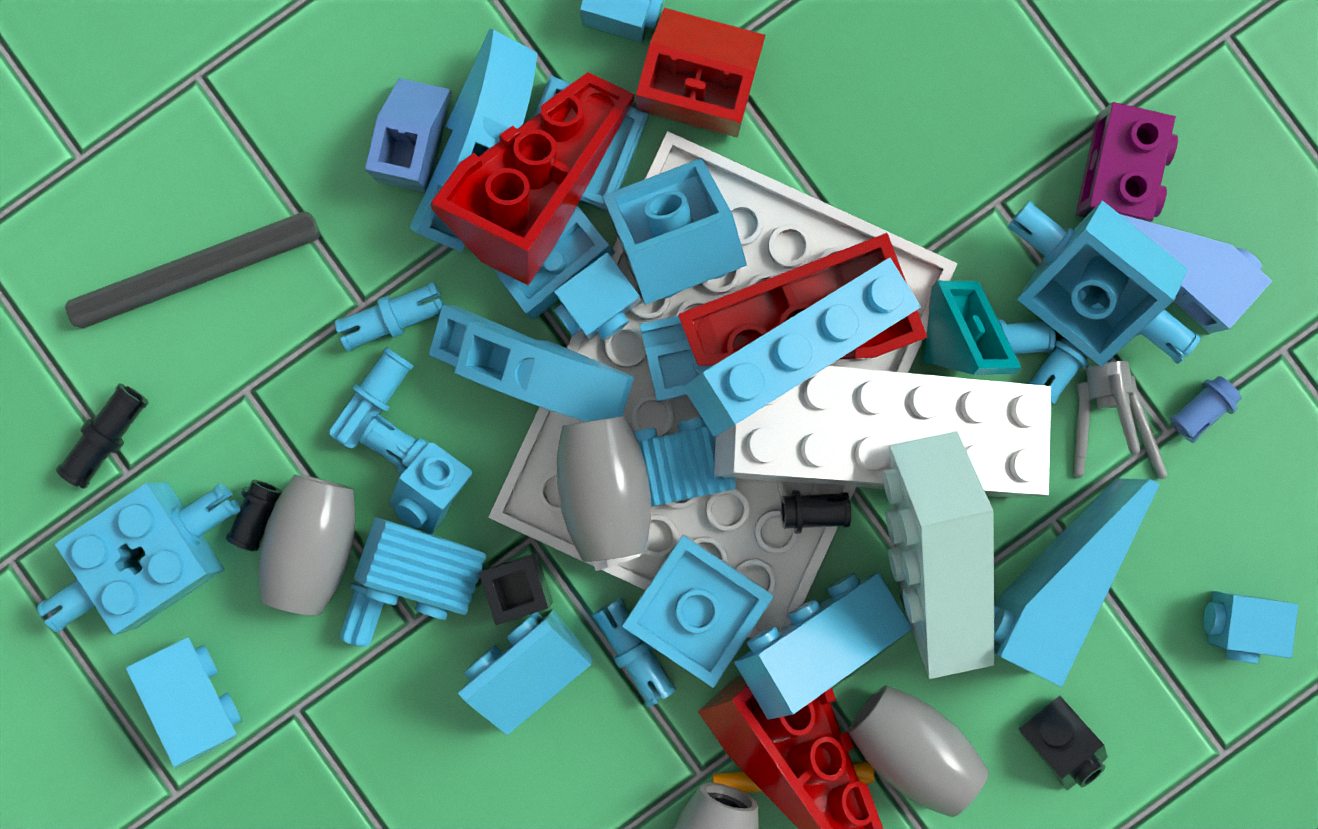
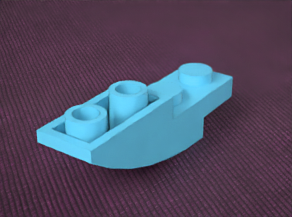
M489 28L445 126L453 131L409 228L412 231L462 252L465 244L431 209V202L460 162L473 153L477 156L483 154L499 142V135L511 126L518 129L523 125L535 76L537 52Z
M442 305L429 352L430 356L454 366V373L525 402L586 422L622 417L634 380V376L554 342L535 340L453 305Z

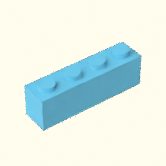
M888 258L702 372L685 385L683 389L712 435L716 437L913 313L921 305L891 258Z

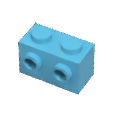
M189 637L126 667L132 683L175 769L237 738L233 726L242 722L241 717L229 693L220 697L217 696L209 678L218 674V671L205 645L194 649Z

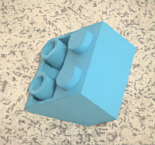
M554 610L543 618L538 612L531 614L506 637L511 643L507 649L501 652L494 645L463 673L469 681L458 694L467 704L506 735L510 734L586 670L594 659Z

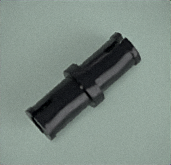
M119 383L115 388V392L95 419L86 420L81 427L83 435L62 464H59L56 468L58 475L76 487L87 488L90 480L111 452L117 453L124 445L123 435L143 408H146L149 404L148 400L133 388Z

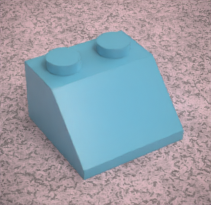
M702 158L602 196L645 305L659 299L669 298L682 290L711 279L721 278L729 272L747 266L733 214Z

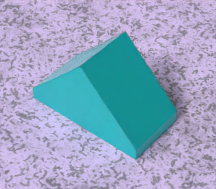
M937 280L931 288L927 326L928 338H926L924 362L972 375L1016 374L1021 369V366L980 282Z

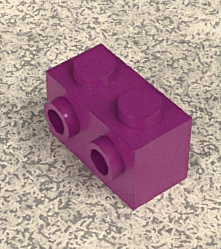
M1112 102L1097 114L1075 216L1085 218L1103 200L1119 214L1148 222L1153 221L1154 217H1158L1164 207L1167 195L1166 186L1161 185L1165 166L1171 164L1178 145V136L1172 134L1176 116Z

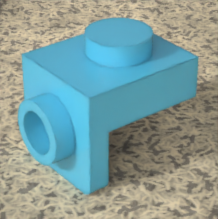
M428 443L398 478L389 505L395 509L398 517L407 525L413 528L421 527L427 533L433 534L444 521L453 499L469 481L472 471L435 443Z

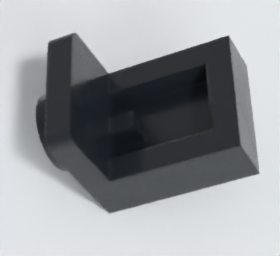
M1061 696L1057 697L1019 728L1021 735L1057 775L1059 782L1066 790L1072 788L1076 783L1081 788L1087 786L1105 770V765L1102 763L1108 757L1105 745Z

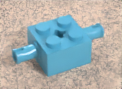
M1030 200L1006 227L1010 231H1014L1044 255L1042 263L1035 269L1017 300L1100 367L1107 363L1135 336L1140 334L1170 356L1176 364L1182 362L1184 356L1187 357L1201 340L1198 334L1190 331L1164 310L1175 300L1188 268L1103 200L1074 230L1072 228H1069L1067 231L1034 206V203Z
M168 482L143 484L55 543V546L76 576V581L49 599L40 602L37 607L40 617L45 616L49 612L55 614L45 620L44 623L51 630L60 632L66 625L93 607H96L113 635L139 628L225 570L203 537V534L231 515L240 512L237 500L234 499L231 502L226 500L233 494L224 484L219 483L213 490L184 508ZM138 548H143L146 555L141 558L139 564L137 560L140 554Z

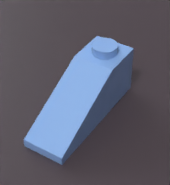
M1120 214L1188 268L1174 302L1209 334L1230 329L1272 282L1261 271V262L1245 249L1235 248L1228 243Z

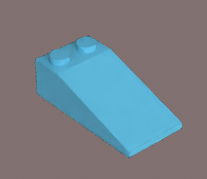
M1115 478L999 596L994 605V654L1060 687L1063 686L1158 490L1159 483L1151 479Z

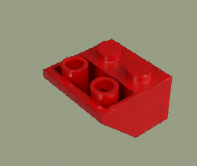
M664 8L651 39L637 88V109L651 115L738 138L766 35Z

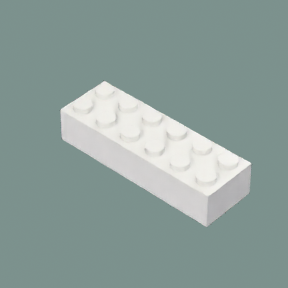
M827 366L741 422L717 435L715 441L714 477L885 489L882 473L884 470L891 469L889 445L958 431L987 496L1024 498L1049 495L1051 386Z

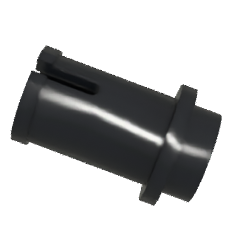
M252 480L249 487H243L241 495L244 499L240 506V512L237 513L230 532L227 533L225 539L239 548L248 551H258L268 519L282 491L271 484L259 480Z
M793 490L791 496H782L781 499L783 528H793L795 534H800L802 528L850 527L851 502L849 500V493L801 495L799 490Z

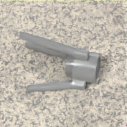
M1129 361L1105 363L1102 367L1099 365L1087 367L1085 369L1087 382L1076 384L1079 408L1074 451V476L1081 478L1084 475L1091 401L1096 400L1098 410L1118 409L1129 451L1134 455L1140 452L1134 424L1135 420L1156 476L1159 479L1166 478L1167 471L1140 401L1135 376H1131Z

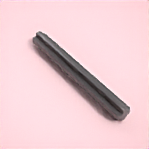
M309 212L298 213L68 300L65 304L66 313L74 327H88L313 242L320 237L317 223Z

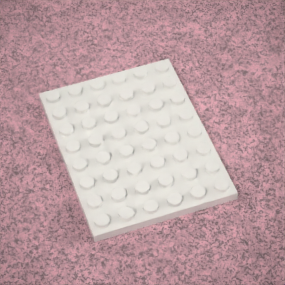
M667 131L645 179L702 158L733 214L747 266L729 272L721 278L711 279L682 290L669 298L659 299L645 305L617 238L613 247L615 253L611 258L639 294L641 303L625 314L629 323L613 336L603 341L598 334L591 340H588L582 330L572 336L567 348L634 376L623 416H625L633 431L656 428L657 436L661 437L679 433L677 423L701 418L688 396L661 402L656 401L640 324L678 316L679 313L888 233L907 285L921 305L917 311L925 332H927L931 288L937 280L950 281L958 263ZM923 339L875 358L838 359L829 366L908 373ZM539 407L488 518L583 561L567 531L561 512L557 487V452L562 426L586 421ZM734 478L737 489L652 506L646 551L640 553V556L601 570L646 590L683 534L774 595L770 604L748 635V638L751 639L773 626H776L779 632L791 624L787 615L803 605L838 526L802 528L800 534H795L793 528L784 529L781 517L782 496H791L793 490H799L801 495L841 494L842 492H848L849 500H851L856 487ZM592 561V562H585V563H588V564L594 566L593 561Z

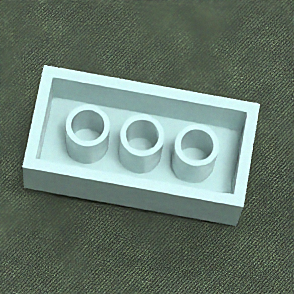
M958 431L889 445L891 469L884 470L882 473L887 499L890 505H894L893 510L885 512L890 539L893 544H896V548L888 550L889 562L894 580L896 582L899 581L900 599L908 622L912 627V633L928 678L933 679L994 666V514Z

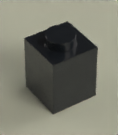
M537 552L479 572L495 625L548 609L553 603Z

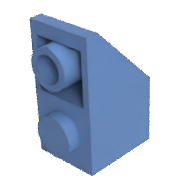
M401 78L398 79L377 116L365 170L377 182L425 193L433 176L452 93L450 89Z

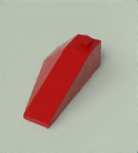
M587 72L542 104L541 112L521 127L516 129L514 126H511L499 135V142L483 154L477 156L473 153L460 162L432 200L431 209L482 263L529 286L558 242L633 104L635 94Z
M888 233L679 313V319L697 365L708 366L719 363L888 258H891L905 280ZM916 310L840 359L875 358L928 338L918 311Z
M740 675L698 711L727 755L798 829H883L868 785L858 780L848 751L854 749L849 733H841L830 702L836 701L832 687L795 714L768 720L744 678Z

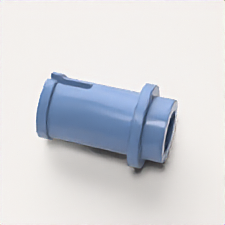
M1218 376L1213 381L1208 379L1202 383L1204 390L1177 414H1173L1169 418L1172 426L1179 434L1191 443L1196 442L1199 439L1198 437L1226 412L1233 414L1238 410L1236 404L1242 397L1238 390L1221 376Z

